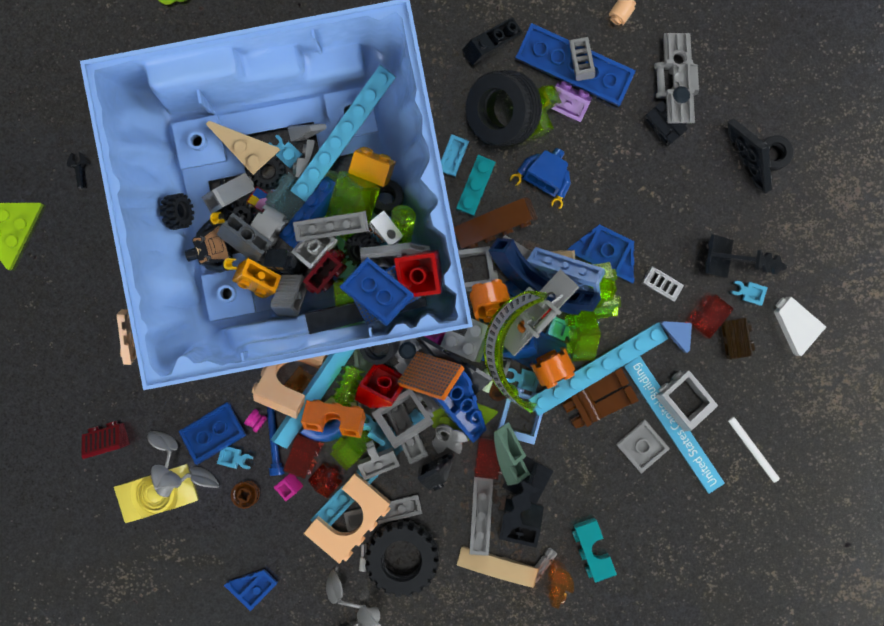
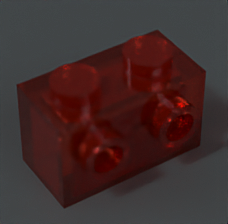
M298 433L283 471L303 479L307 475H311L315 464H312L314 456L318 458L322 448L319 446L320 442Z
M479 437L475 477L498 480V476L502 475L494 438Z

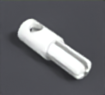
M364 544L361 545L359 571L366 572L365 553L367 544H365V550Z

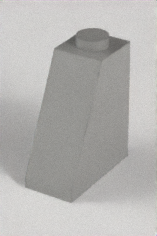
M244 173L211 190L202 199L212 214L254 191V182L250 176Z

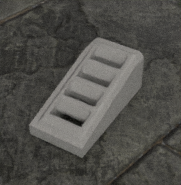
M589 38L569 40L576 81L595 78V67ZM584 45H585V47H586V48H582V49H577V50H575V47L584 46ZM587 53L585 56L576 57V55ZM588 61V63L578 65V63Z
M326 124L288 127V133L292 142L302 141L320 133L327 126Z
M653 266L649 268L641 284L673 302L676 301L684 286ZM654 274L658 275V276L656 277L654 283H653V284L650 283V281H651V279L653 278ZM660 278H663L664 280L661 283L660 287H657L656 285L658 284ZM669 281L670 284L667 290L663 291L665 284ZM673 285H676L677 287L674 293L670 295L669 292L671 291Z

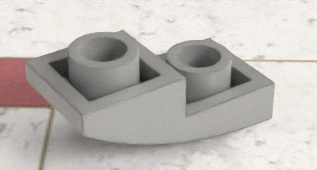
M307 139V144L303 145L302 152L305 158H297V163L294 162L293 174H296L295 177L299 179L314 158L317 145L315 140Z

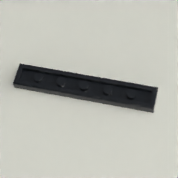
M421 296L418 300L406 305L400 312L427 306L426 297ZM355 302L304 313L309 334L364 321Z

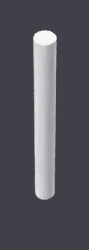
M732 417L729 419L730 425L773 483L777 482L780 479L736 418Z

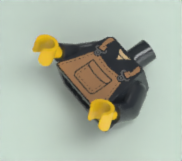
M214 212L210 215V219L196 233V237L192 239L194 248L186 250L185 256L188 262L198 259L201 266H205L207 270L217 273L237 270V267L232 266L236 258H233L230 245L216 235L221 227L218 224L224 223L225 219L218 218L221 212Z

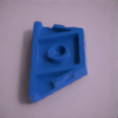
M599 224L567 249L575 250L576 257L604 268L605 271L623 280L634 283L633 240Z

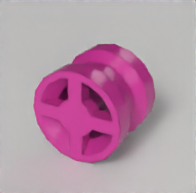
M255 408L244 424L251 426L253 431L257 433L268 417L260 415L259 411Z

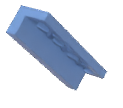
M538 247L534 248L527 259L534 268L540 270L539 272L550 280L561 269L579 286L577 290L601 294L599 283L605 275L604 268Z

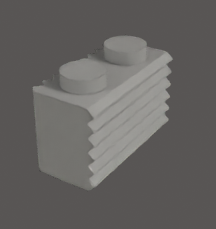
M281 275L282 278L278 284L276 294L271 300V308L277 316L298 317L307 292L306 284L303 282L305 277L303 275Z

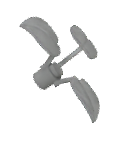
M158 431L148 432L147 439L149 443L159 450L167 451L165 466L154 465L151 468V479L157 494L162 497H169L173 489L178 488L187 478H191V481L199 486L219 488V483L215 477L204 468L191 467L190 473H187L182 478L169 470L171 450H177V442L166 433Z
M332 569L326 582V593L332 604L338 602L340 605L359 609L357 613L358 623L353 626H381L378 623L380 620L378 607L367 608L366 605H357L341 600L343 597L342 584L335 569Z

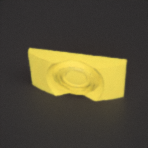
M188 464L169 469L180 478L190 473ZM151 475L114 486L125 523L143 519L199 500L191 478L185 479L178 488H174L169 497H162L157 494Z

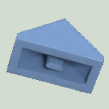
M661 321L660 325L683 353H688L690 351L692 323Z

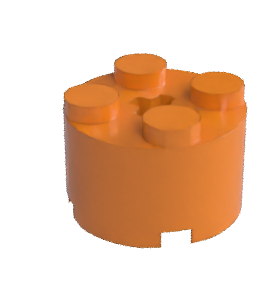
M495 279L484 284L477 283L472 286L470 300L475 319L478 321L480 318L486 323L493 322L499 311L511 301L507 286L501 279Z
M561 347L560 352H556V350L547 352L536 359V364L533 362L530 364L541 386H546L549 389L557 385V381L563 378L567 380L575 375V367L565 347Z

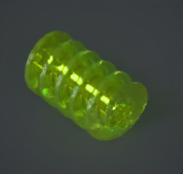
M398 205L393 208L391 215L392 222L403 235L398 244L410 243L413 236L416 214L412 208L406 205Z
M351 365L341 366L345 373H339L338 375L343 379L336 380L340 387L333 388L337 395H331L330 397L336 403L351 407L352 405L349 402H355V398L352 395H356L357 390L355 388H358L360 384L356 380H363V376L359 373H365V371Z

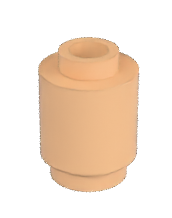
M618 0L609 12L610 20L616 25H624L635 10L636 2L634 0Z

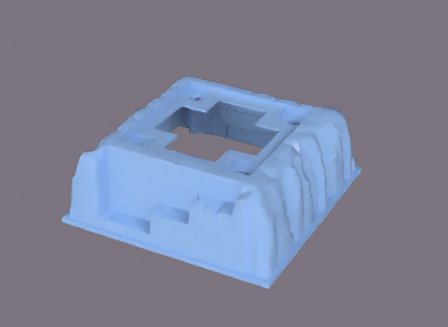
M393 0L80 61L143 390L473 327L410 0ZM379 65H382L394 74L396 79L340 156L353 154L360 147H368L374 153L388 155L391 157V160L396 161L390 180L397 182L402 187L404 199L400 211L389 218L403 235L398 244L413 243L430 246V251L439 250L442 268L441 294L425 296L427 306L400 312L387 326L379 320L368 325L363 321L309 334L304 313L354 302L349 295L340 289L341 284L357 268V265H352L351 260L345 264L348 266L347 269L338 278L336 276L333 278L336 282L325 293L322 291L319 294H313L307 290L298 317L277 316L271 308V300L276 293L267 298H260L254 292L239 287L237 283L232 281L236 270L217 273L207 270L205 266H201L198 259L187 261L185 251L194 248L192 239L196 237L199 229L210 219L211 213L202 199L204 195L210 192L209 181L246 173L245 166L213 133L206 123L211 121L245 135L312 122L314 124H326L327 128L316 134L320 149L344 116L346 109L351 106ZM201 137L202 143L199 146H194V139ZM364 180L369 202V191L374 183ZM184 193V195L188 196L187 199L190 198V204H193L192 211H194V214L192 216L194 220H192V225H189L190 227L171 230L165 226L166 222L162 221L164 217L160 216V212H162L160 209L161 201L167 195ZM381 193L378 198L384 204L392 203L394 200L393 196L389 193ZM369 206L371 219H374L377 215ZM355 233L336 236V239L339 241L337 246L344 253L346 252L344 250V243ZM241 253L232 254L233 258H236L232 266L238 267V264L247 259V257ZM226 288H229L232 292L229 299L223 297V291Z

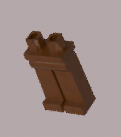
M622 368L615 370L562 403L566 413L576 408L579 415L570 419L575 429L584 425L588 427L603 417L639 401L631 385H627L629 381Z

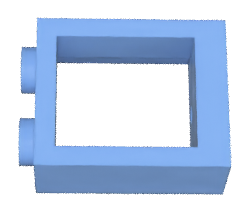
M513 387V390L508 389L511 397L513 395L529 399L537 394L535 392H532L531 395L524 393L525 389ZM507 397L497 429L505 424L511 402ZM535 415L530 434L513 430L519 441L535 444L542 415Z

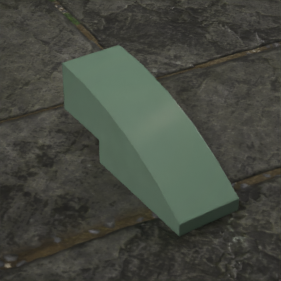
M508 422L494 432V443L498 462L507 485H514L520 483L530 473L522 460L526 455Z

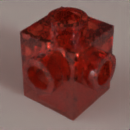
M322 464L307 480L316 492L326 498L343 482L338 476L340 474L335 467H328L325 464Z

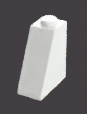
M783 297L775 305L777 308L774 310V314L793 354L802 356L824 331L826 326L795 299Z

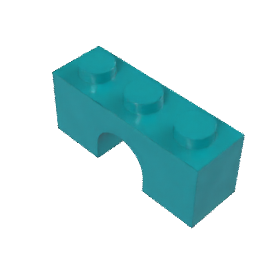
M480 155L477 156L456 211L474 217L495 166V161Z
M595 517L573 525L575 531H572L575 542H580L581 549H579L582 561H587L588 567H585L589 579L593 578L596 583L617 575L608 553L603 555L592 553L593 544L598 540L604 539Z

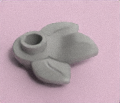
M440 424L435 429V437L432 444L437 453L443 452L447 447L460 454L463 447L462 442L468 441V438L464 432L452 429L449 425Z

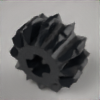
M237 200L236 207L231 203L229 204L231 210H225V213L228 215L232 213L238 215V212H241V215H245V218L242 220L248 225H251L250 223L254 220L251 217L257 215L256 212H250L254 208L253 205L246 208L247 201H244L241 206L240 201Z

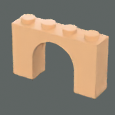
M328 355L298 361L319 369ZM286 363L263 367L259 383L256 382L252 388L254 401L297 419L305 403V395L285 387L277 379L279 369Z
M357 472L345 483L342 490L361 506L363 511L362 524L354 531L340 532L331 527L320 516H317L304 532L308 538L339 564L342 560L347 561L353 554L352 548L355 545L359 547L365 540L363 535L368 530L371 532L377 526L378 522L376 520L380 515L384 517L391 509L389 507L391 501L364 480Z

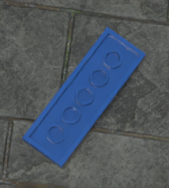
M531 23L515 57L517 61L567 82L618 107L621 105L636 70L591 50L595 67V78L576 81L569 40ZM583 46L575 47V50H577V49H582V48H585V47H583ZM587 53L576 55V57L585 56ZM588 61L578 63V65L588 63Z

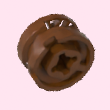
M250 480L239 482L231 491L232 502L242 509L253 506L260 497L259 487Z

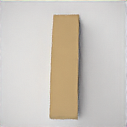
M465 546L461 547L457 566L532 588L535 586L539 571L538 568L490 553L489 556L471 555L470 548Z

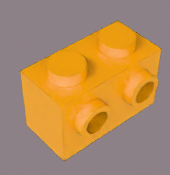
M360 147L353 153L348 173L384 187L391 179L396 161L391 160V157L388 155L376 154L368 147Z
M247 258L238 264L232 281L237 283L239 287L254 292L260 298H267L276 292L281 275Z

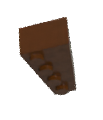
M521 198L455 226L454 232L461 249H472L478 247L479 242L485 240V243L495 240V236L499 234L505 236L514 232V228L520 226L522 229L532 225L531 222L537 220L538 217L530 198Z

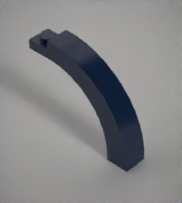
M497 238L489 249V253L498 268L524 293L527 294L525 290L528 287H531L538 293L550 281L549 278L537 271L524 258L517 248L514 239ZM576 290L561 306L560 311L579 315L581 310L593 312L601 300L600 293ZM555 294L548 295L547 300L551 302L555 300Z

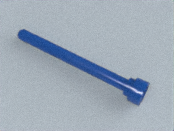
M267 407L272 455L269 474L270 476L285 474V469L282 463H280L278 444L271 440L277 431L275 410Z

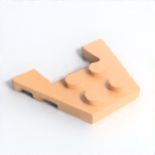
M121 309L117 314L121 345L120 357H122L123 364L131 365L137 355L128 309Z

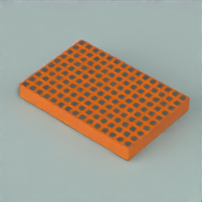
M417 352L397 383L401 387L444 401L464 371V367L454 362Z

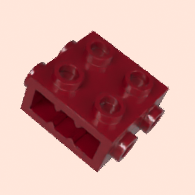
M332 248L327 251L303 280L306 284L305 288L313 294H319L322 291L325 293L336 282L333 278L335 276L338 278L348 267L345 265L348 260L345 258L344 252L339 248L337 250Z

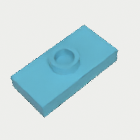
M451 134L441 159L443 173L456 177L469 144L468 140Z

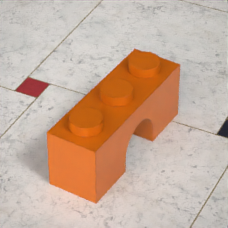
M306 400L301 419L304 429L323 432L328 421L337 419L341 421L339 429L343 436L361 438L366 419L364 409L354 405L346 407L335 402L327 404L321 400Z

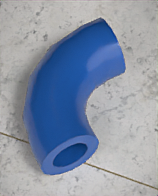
M337 419L327 422L323 432L306 430L303 426L299 431L303 436L319 442H330L343 436L339 429L341 421Z

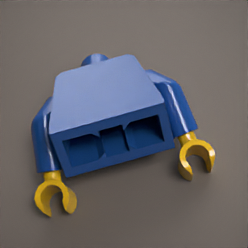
M555 148L552 153L545 150L542 154L536 153L527 157L518 168V173L510 177V181L517 176L519 182L515 186H518L522 182L521 177L524 176V180L553 197L557 194V197L551 200V206H553L554 201L559 200L560 205L558 209L562 208V198H565L571 184L570 172L567 170L568 163L562 159L565 154L564 151Z

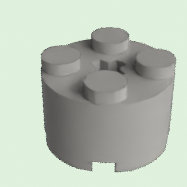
M265 204L262 207L265 211L262 214L258 212L250 226L272 242L269 247L271 248L279 240L277 234L287 226L289 220L286 219L287 216L270 205Z

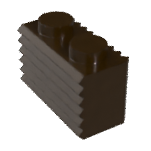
M747 318L720 321L726 359L753 356L752 351H755L754 341L750 340L749 332H752L750 321H747Z

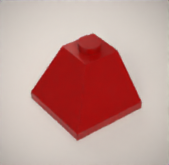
M439 250L394 258L398 282L411 291L414 297L441 294L442 268Z
M373 364L358 385L355 400L371 409L392 406L404 389V387L397 383L402 374L384 364Z

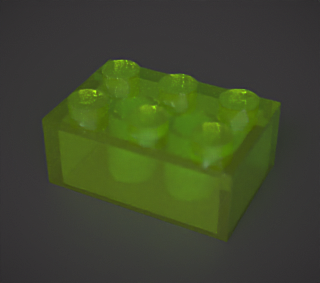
M339 171L325 217L366 211L369 224L380 188L372 182L349 174L348 171ZM355 233L339 236L343 240L347 241V239H349Z

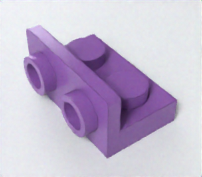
M557 82L546 107L581 122L592 97L584 90L579 89L578 91L573 89L572 85L567 82Z

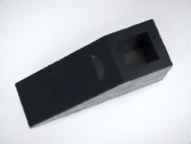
M511 17L472 38L462 51L473 66L520 36L523 32L514 18Z

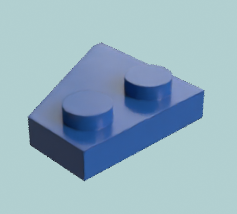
M265 569L228 581L224 586L251 611L278 582Z

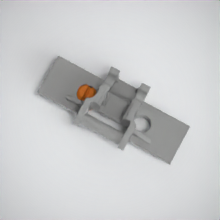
M560 269L538 293L531 287H528L525 290L527 293L540 298L515 310L518 315L498 335L497 339L513 356H516L533 336L538 339L540 337L539 334L557 315L562 313L560 311L561 306L576 292L579 286ZM555 294V300L552 302L547 300L548 295ZM551 308L549 313L534 327L538 320Z

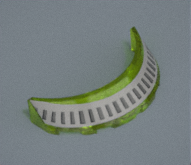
M528 290L505 302L492 317L484 339V358L488 373L493 377L492 381L500 392L514 404L529 413H533L537 403L526 402L520 399L517 388L509 384L506 379L502 361L504 340L513 322L526 309L547 298L548 293Z

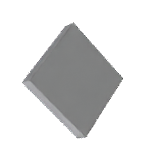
M645 419L616 443L618 448L641 474L670 449Z

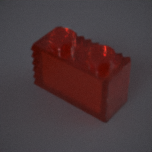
M716 294L708 295L701 303L703 307L699 311L696 310L689 318L692 327L706 339L712 337L734 309Z

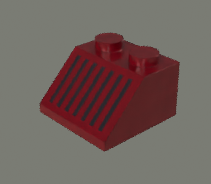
M117 421L107 423L106 428L99 429V426L87 429L88 433L82 435L81 456L82 459H86L130 445L125 424H118Z

